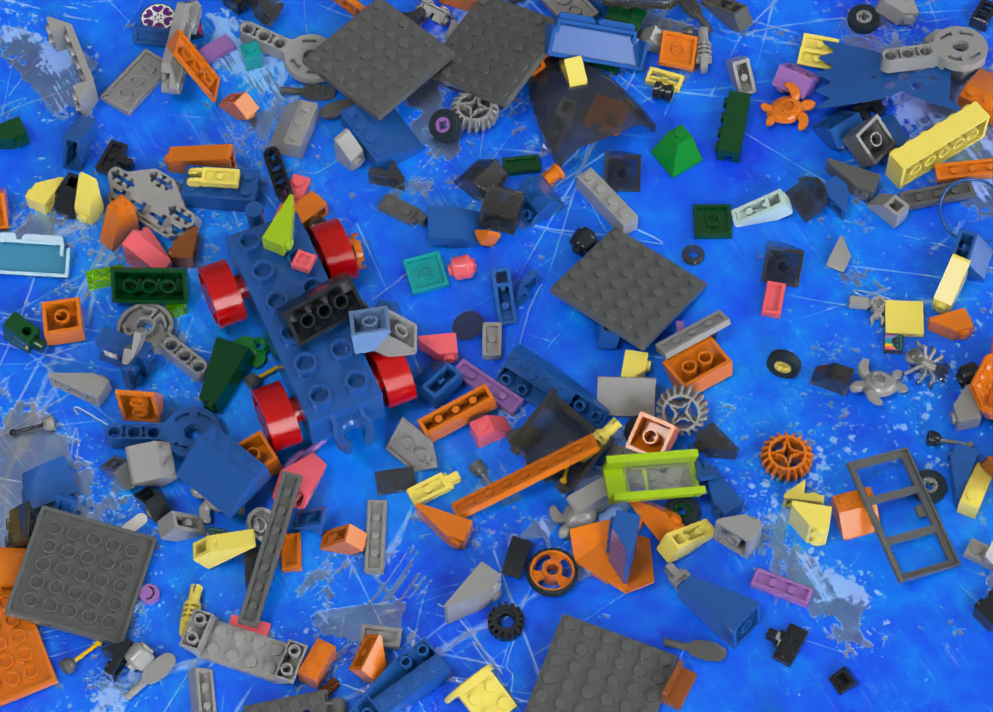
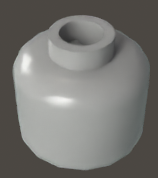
M143 641L140 643L134 642L124 656L127 661L125 665L133 672L136 670L143 672L154 660V650Z

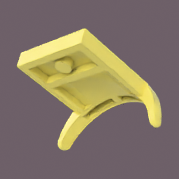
M491 663L485 665L466 679L444 699L448 704L458 697L469 712H510L517 706L492 673L494 666Z

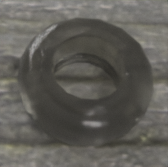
M695 244L686 246L682 251L683 261L691 266L699 265L705 258L704 250ZM694 252L697 253L698 256L692 258L688 254Z

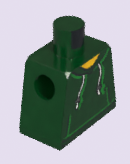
M16 311L3 324L4 340L27 354L33 349L41 353L46 348L47 343L40 339V330Z

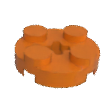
M355 232L349 234L348 239L354 252L358 270L366 269V265L361 264L365 259L361 242L355 239L358 233Z

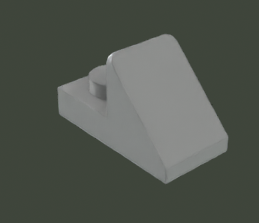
M972 538L963 557L993 571V540L989 546Z

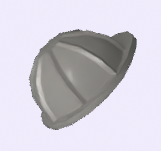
M264 507L253 509L248 514L246 521L247 529H254L255 539L262 542L271 513L269 509Z

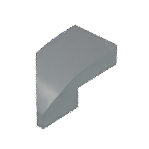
M842 236L839 237L826 267L844 274L851 255Z

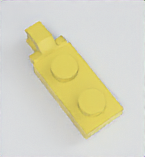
M457 471L449 475L440 472L408 488L406 493L416 508L417 502L426 504L450 492V490L454 489V485L461 482V477Z

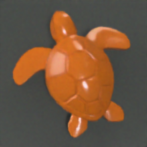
M787 82L785 83V88L789 91L790 97H780L772 105L767 103L760 105L761 109L767 112L766 126H772L774 122L790 124L798 120V130L802 131L809 122L808 115L804 111L813 109L816 102L810 99L800 102V89L794 83Z

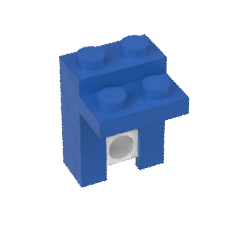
M103 326L95 340L96 347L104 350V352L99 354L100 360L120 367L126 389L133 391L135 386L140 384L142 376L149 378L151 372H154L157 368L152 343L145 341L133 360L128 365L122 364L124 348L129 344L132 345L133 336Z

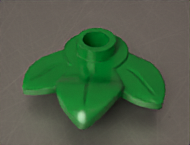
M243 336L234 341V343L250 348L255 357L252 362L254 368L264 364L266 360L265 353L269 349L265 338ZM258 345L263 346L261 349L256 348Z

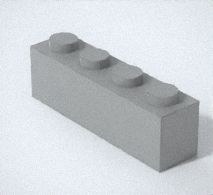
M592 168L577 176L576 189L613 228L616 227L623 234L627 235L637 229L638 215Z

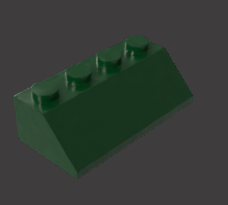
M110 267L112 303L188 304L191 285L187 268Z

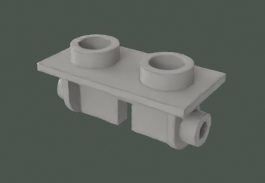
M420 0L422 2L421 5L418 4L416 7L418 14L428 19L433 13L434 15L431 20L442 26L449 23L448 17L453 19L450 9L443 5L438 7L432 0Z

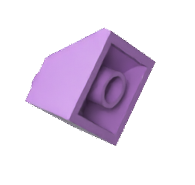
M791 62L779 65L771 85L775 86L777 91L786 93V91H789L785 88V83H794L800 89L801 95L799 100L809 98L821 77Z

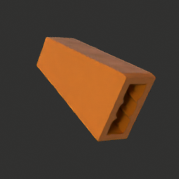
M233 144L170 147L169 153L165 154L164 159L168 172L185 174L187 164L236 168L237 165Z

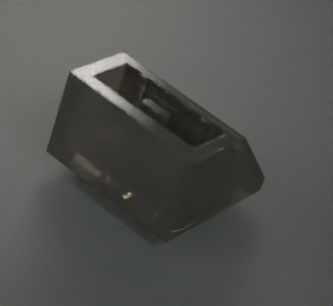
M490 183L481 206L478 225L514 235L520 226L525 193Z

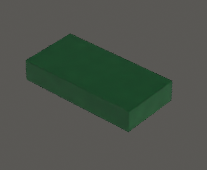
M538 154L502 158L504 177L541 173Z

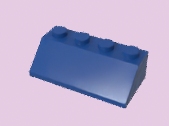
M617 510L615 517L611 516L606 553H609L608 561L622 583L627 584L636 551L641 515Z

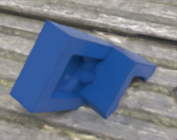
M534 268L528 272L520 283L515 299V305L518 308L530 299V289L539 283V273Z

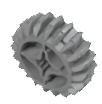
M459 92L458 97H455L454 102L451 104V110L460 118L461 130L467 129L468 133L474 131L477 134L479 130L484 133L485 128L490 130L491 125H495L499 117V107L497 104L466 92Z
M681 384L680 389L673 385L672 390L667 388L666 393H661V399L657 400L659 405L656 407V412L659 413L657 418L677 426L680 429V436L684 435V431L688 435H691L692 430L698 432V426L703 427V421H706L708 418L706 415L709 412V409L706 408L708 402L702 401L704 394L697 395L698 389H695L694 392L691 391V385L688 386V389H684V384ZM677 397H684V398H686V399L681 401V400H678V399H676V398H677ZM692 402L697 407L698 415H695L694 411L690 408ZM667 404L671 406L670 409L674 411V416L672 418L668 414ZM686 406L685 412L683 411L678 414L679 408L681 409ZM683 419V420H687L688 422H686V423H681V422H678V421Z

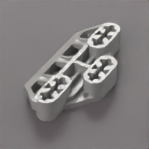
M197 0L177 2L161 63V73H163L161 82L162 93L181 95L186 74L189 73L174 57L167 44L178 29L184 33L189 41L191 34H197L202 14V5Z
M113 167L109 170L110 194L107 193L108 202L111 203L119 196L115 193V189L121 193L123 190L127 191L124 197L131 203L136 201L142 205L145 202L146 206L141 213L138 212L140 208L134 205L137 219L169 240L175 239L193 227H201V218L185 207L181 195L182 185L158 169L126 172L119 167ZM120 175L135 184L134 187L118 179V176ZM159 177L168 184L172 185L173 188L170 189L166 187L165 185L158 182L156 178ZM177 210L178 212L187 216L192 220V222L189 223L185 219L176 215L175 211ZM153 213L160 217H163V215L167 216L162 225H159L160 220L152 216ZM174 225L181 230L184 227L187 229L177 234L172 233L174 232V229H172Z

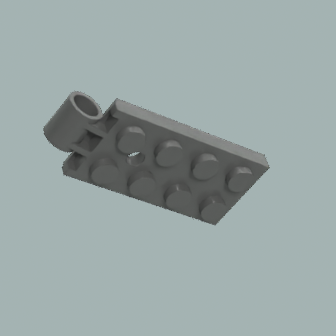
M327 689L243 706L244 712H304L306 710L310 712H347L345 698L338 697L328 700Z

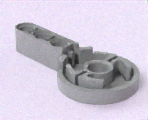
M245 21L241 23L240 41L246 44L257 40L260 51L283 61L287 72L295 80L305 84H318L325 81L316 73H310L313 71L303 64L302 59L327 40V38L316 34H306L294 39H288L253 22Z
M952 26L938 32L933 42L929 44L885 49L882 52L880 69L885 73H895L937 66L941 70L947 68L959 72L972 71L979 68L985 62L988 44L985 38L977 31L967 27Z
M140 303L128 308L120 316L117 323V331L133 336L134 331L141 326L151 325L152 328L147 332L145 341L152 343L155 355H163L194 381L204 382L208 368L206 361L174 336L175 327L172 316L164 307L154 303Z

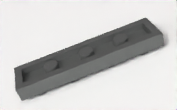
M963 181L952 186L944 195L942 204L975 198L976 193L972 182ZM953 182L899 192L898 197L910 205L909 210L939 205L942 193Z

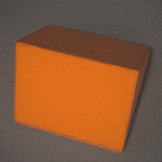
M475 230V235L481 245L493 247L501 237L499 232Z

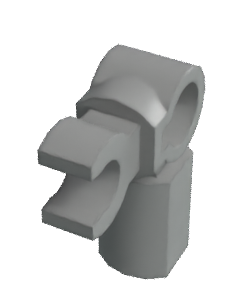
M877 295L872 299L865 296H849V309H871L870 326H873L874 320H879L880 327L883 326L884 317L882 315L884 314L885 299L882 296Z

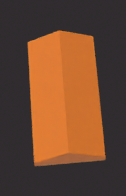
M180 29L176 30L167 44L169 50L208 98L215 103L220 77Z

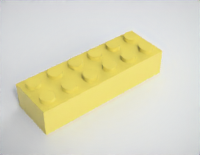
M976 101L970 105H965L959 112L950 114L947 119L937 122L931 129L922 131L913 140L909 139L903 146L894 148L889 153L885 175L898 189H901L932 170L934 164L945 162L984 138L990 115Z

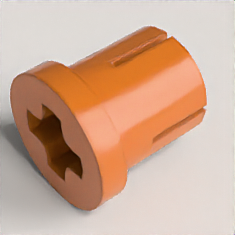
M553 163L551 168L540 175L549 186L559 179L565 178L564 172L556 163Z

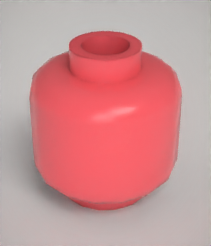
M468 254L453 257L450 265H448L449 275L453 276L457 281L472 278L474 272H477L474 258H471Z

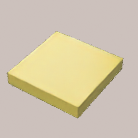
M885 300V334L900 335L901 337H924L923 301Z

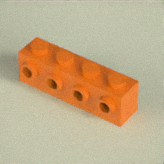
M486 383L423 416L417 422L421 432L435 442L496 409L497 405L494 396Z

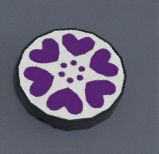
M157 3L150 5L141 14V24L171 28L175 11L166 4Z

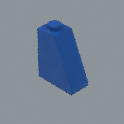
M79 115L64 134V168L77 171L82 170L97 135L96 118Z

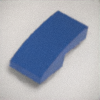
M893 114L881 119L897 142L892 149L903 146L909 140Z

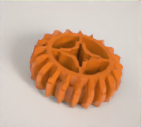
M785 431L784 435L778 432L776 437L771 435L769 441L766 440L764 442V446L761 448L760 460L762 461V468H766V474L771 473L772 479L777 476L779 482L783 478L788 483L791 478L796 482L798 477L802 479L805 473H809L814 455L811 453L812 448L808 446V441H802L801 435L795 437L794 432L788 435L787 431Z

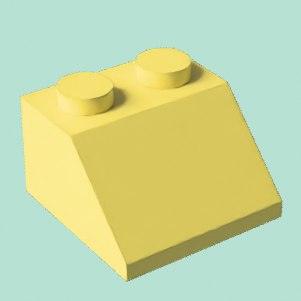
M792 501L788 522L806 543L814 546H826L832 507Z

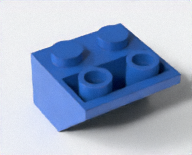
M529 175L507 201L527 228L552 216L563 203L543 177Z
M959 229L952 254L971 260L967 277L984 281L993 248L979 234Z
M435 360L414 379L417 394L437 409L463 385L462 373L449 362Z

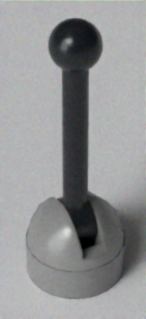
M49 415L42 419L41 424L18 430L11 429L9 434L14 437L18 433L41 427L46 431L57 430L56 421L53 415Z

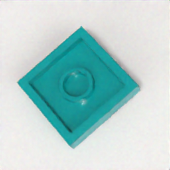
M439 251L403 260L413 296L449 287Z

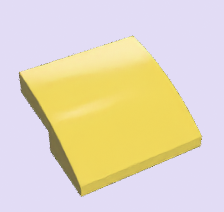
M804 33L797 65L823 70L831 68L830 64L819 59L821 56L834 52L833 49L822 41L839 43V39Z

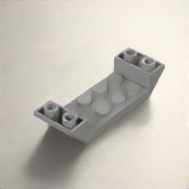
M50 16L46 17L48 25H45L51 47L55 46L57 52L68 49L69 54L72 56L74 67L78 71L81 83L74 84V93H71L77 114L81 113V115L88 117L99 99L93 76L74 28L70 23Z
M194 608L179 644L182 648L203 660L275 684H294L308 649V645L290 639L288 643L218 621L215 619L214 614Z

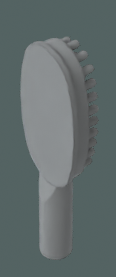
M164 653L153 660L143 671L142 679L123 695L124 698L129 701L146 685H153L163 679L175 666V656L171 653Z

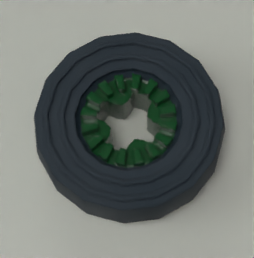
M692 497L672 498L665 505V508L677 514L679 511L685 510V514L679 515L685 526L698 521L700 515L699 505Z

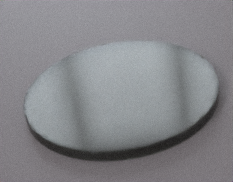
M465 311L454 320L452 326L453 333H456V337L460 340L473 339L482 330L483 318L476 311Z

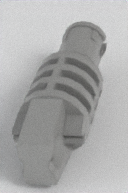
M699 27L697 29L696 64H700V74H707L708 64H712V47L707 27Z

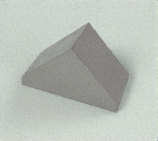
M654 25L638 31L637 38L649 43L647 51L659 54L662 30Z

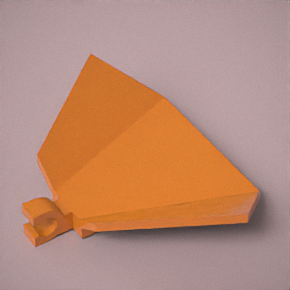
M641 518L639 530L642 528L644 522ZM610 519L569 529L573 558L578 565L591 572L592 576L607 585L614 586L625 594L654 583L650 538L638 535L628 582L624 584L608 561L609 553H606Z

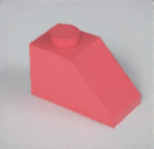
M456 333L418 336L419 349L432 359L449 362L450 364L458 362Z
M485 415L469 422L470 435L478 449L507 437L506 432L512 430L504 416Z

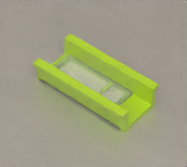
M698 449L606 456V462L602 467L609 505L636 501L700 497L706 494L705 485L699 486L698 480L695 477L696 469L694 462L699 457Z

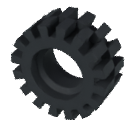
M504 602L505 605L498 603L497 608L494 605L492 611H489L488 629H490V634H494L495 639L500 637V641L503 642L504 639H507L508 642L511 641L512 637L515 640L517 635H521L522 630H524L523 611L520 612L519 606L515 608L514 603H511V605H508V602ZM502 616H510L513 618L514 623L511 627L503 628L499 625L498 620Z

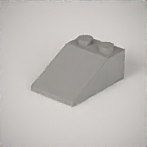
M481 561L444 604L445 622L450 624L490 606L493 601L496 602L502 595L501 574Z

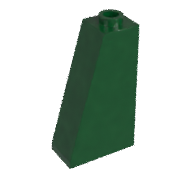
M220 337L216 338L199 396L203 408L211 412L222 413L255 358L249 347Z

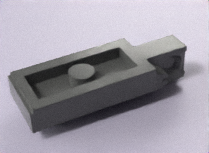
M388 193L377 206L380 212L409 226L416 223L425 227L428 223V216L423 214L419 208Z

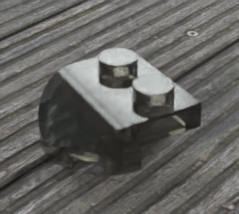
M803 176L798 179L799 183L786 191L785 194L789 197L803 220L807 222L825 208L828 194L824 183L819 178Z

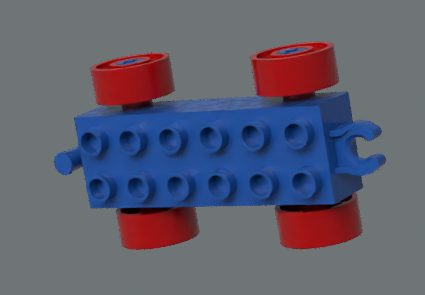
M259 202L247 204L245 213L249 229L225 237L230 263L236 275H233L225 259L197 268V274L204 297L219 329L247 319L243 299L247 298L291 396L288 398L279 380L250 391L257 417L268 443L275 453L302 443V435L298 422L302 421L312 445L334 437L335 444L339 450L349 455L353 452L352 441L347 439L345 434L347 431L359 427L364 432L363 439L365 444L372 446L376 438L373 421L385 417L384 404L390 409L417 398L415 383L405 356L386 357L375 351L367 352L365 356L364 353L355 354L348 320L298 347L284 328L275 310L341 272L349 274L352 280L359 277L354 252L342 224L335 217L309 227L308 236L296 211L294 217V244L292 249L282 256L263 247L262 236L273 221L265 223L263 205ZM298 249L314 254L317 257L309 274L291 268V263Z

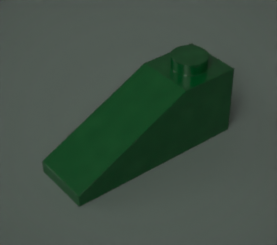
M19 116L0 123V149H15L30 143Z

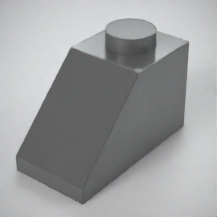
M114 455L99 467L119 488L130 490L136 486L132 485L127 459Z

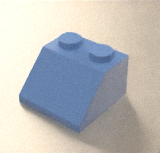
M388 305L349 311L351 337L355 354L375 351L391 333Z

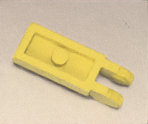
M193 167L188 171V174L192 176L187 179L188 186L238 189L239 169Z

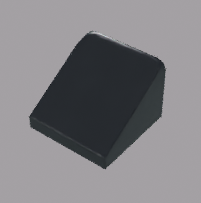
M845 666L828 678L839 695L860 684L850 668Z

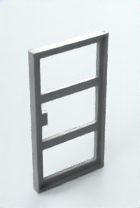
M908 447L858 459L846 464L898 584L953 569L961 564ZM901 459L913 486L868 497L856 470ZM917 494L922 505L915 506L914 511L918 518L927 516L931 525L886 537L872 506ZM935 533L947 561L902 573L890 546Z

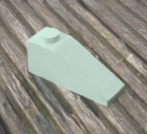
M781 189L731 210L735 227L776 221L793 213L790 199Z

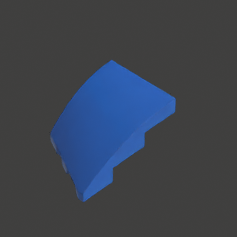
M65 455L43 463L22 474L23 489L21 491L22 508L20 513L24 515L38 510L42 505L46 506L55 503L60 492L71 496L80 491Z

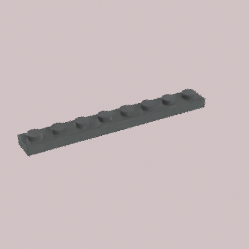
M287 471L282 473L238 618V624L258 629L303 475Z

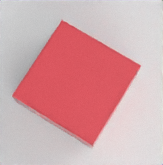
M298 249L291 263V268L309 274L317 257L314 254Z

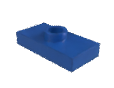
M135 24L133 43L166 47L170 28Z

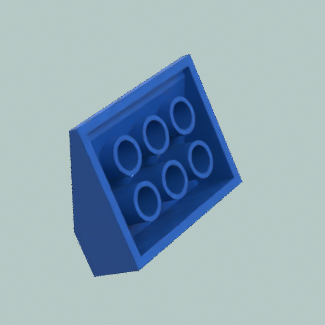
M353 104L339 112L341 126L344 130L346 128L349 129L363 149L365 158L378 175L425 150V147L395 108L380 121L376 120L357 104Z
M213 423L197 438L176 473L180 479L230 519L272 478L266 465Z

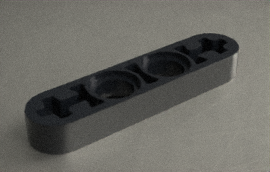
M272 146L264 151L263 156L278 200L284 203L290 194L294 195L282 155L277 147ZM281 166L279 170L272 171L274 167ZM285 179L283 183L277 184L278 180Z

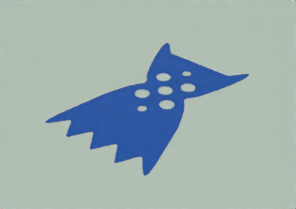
M822 41L833 49L834 52L819 57L820 60L830 64L832 67L817 73L818 76L828 80L830 84L815 89L816 92L829 98L815 108H830L869 102L905 91L907 94L946 108L961 110V107L949 99L950 69L944 68L941 70L935 66L934 68L924 69L921 73H916L913 70L885 73L880 69L882 53L837 42ZM907 73L909 79L907 81H900L898 75ZM877 74L878 77L874 79L871 78V75ZM930 76H936L937 79L934 81L930 80ZM886 81H892L895 86L892 89H885L883 84ZM915 82H920L923 88L921 90H913L911 85Z

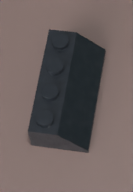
M341 272L275 310L286 331L297 346L300 347L348 320L349 311L366 308L350 275Z

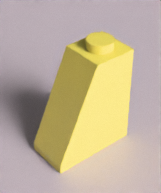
M952 254L933 298L932 309L938 313L951 311L966 280L971 260Z

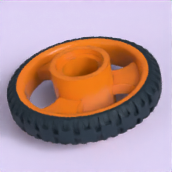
M546 548L538 551L530 558L526 568L527 581L531 588L540 595L547 597L562 596L575 586L578 579V566L575 559L566 551L558 548ZM550 557L549 560L543 563L542 570H534V566L539 560ZM562 560H565L571 568L570 578L562 575V564L560 563ZM554 570V571H556L557 573H556V574H549L548 571ZM543 580L547 585L550 586L558 584L559 588H545L538 584V582Z

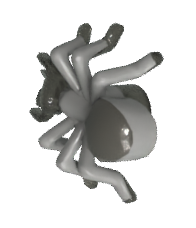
M918 340L915 341L918 348H913L905 354V360L911 364V369L902 374L905 376L913 371L916 373L923 372L915 383L918 386L926 377L928 369L931 375V380L928 383V389L930 390L936 379L935 375L944 383V379L947 377L943 374L947 375L948 369L951 366L947 363L936 366L935 363L943 359L944 356L941 355L931 361L936 348L931 345V353L928 356L927 346L921 345Z

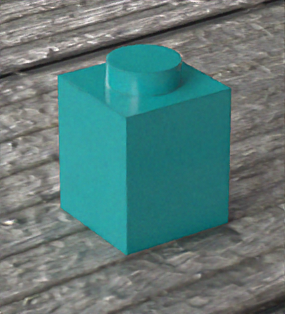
M257 40L240 45L241 57L246 71L264 67L262 53Z

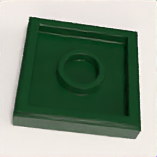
M730 204L693 205L694 239H732Z

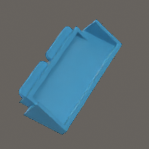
M0 232V275L69 279L74 250L71 248L65 250L67 243L64 242L62 236L24 234L22 239H17V235L14 233Z

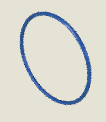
M964 178L953 182L944 190L939 200V216L945 229L954 238L957 239V236L947 227L941 212V204L946 192L955 184L963 181H978L992 188L993 184L978 178ZM993 239L986 242L990 244L993 242Z

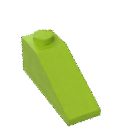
M290 194L262 236L263 247L282 256L287 251H290L294 244V195Z

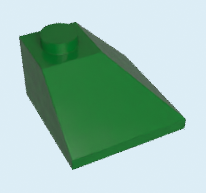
M682 124L667 132L651 151V154L672 179L702 162V157L692 135Z

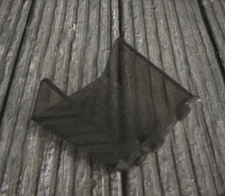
M553 388L508 442L509 450L516 456L520 455L526 461L524 463L526 466L565 447L567 441H577L597 430V428L556 395L557 390ZM612 436L602 447L601 451L585 463L579 461L571 465L566 477V485L560 482L565 469L543 480L546 483L552 482L556 485L555 488L562 494H565V492L570 494L614 443L615 438Z

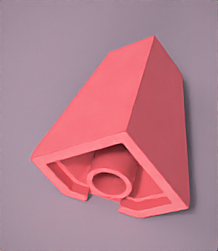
M144 227L141 231L135 229L122 242L126 263L130 266L173 268L171 259L150 228Z
M313 452L280 471L272 498L275 500L283 471L303 475L294 508H306L323 477L327 464Z

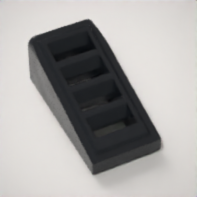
M988 0L980 1L970 18V27L986 32L993 18V2Z

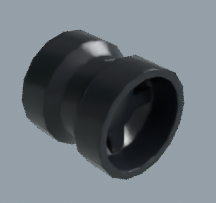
M656 81L652 98H663L665 102L670 103L674 92V85H664L662 82Z

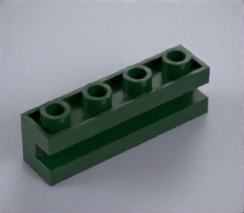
M729 91V96L724 99L723 108H726V112L721 114L720 123H723V127L719 126L717 137L720 138V142L716 141L714 151L718 153L717 160L724 161L725 156L732 157V162L739 163L750 107V93Z

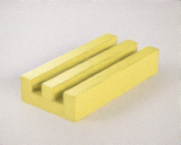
M650 66L645 79V85L654 87L656 81H660L664 85H674V93L679 94L685 76Z

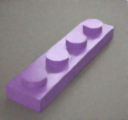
M464 358L455 367L462 373L463 383L472 390L486 383L495 398L497 407L509 415L513 416L523 405V398Z

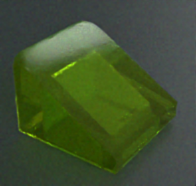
M164 304L172 319L189 313L186 304Z

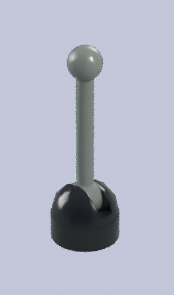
M928 430L926 445L937 446L940 442L956 445L958 442L971 448L974 447V443L971 441L966 443L941 438L938 432Z

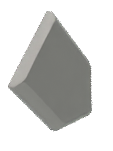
M402 417L385 449L413 472L437 468L433 441Z

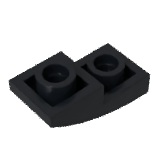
M512 536L501 574L521 579L532 541Z

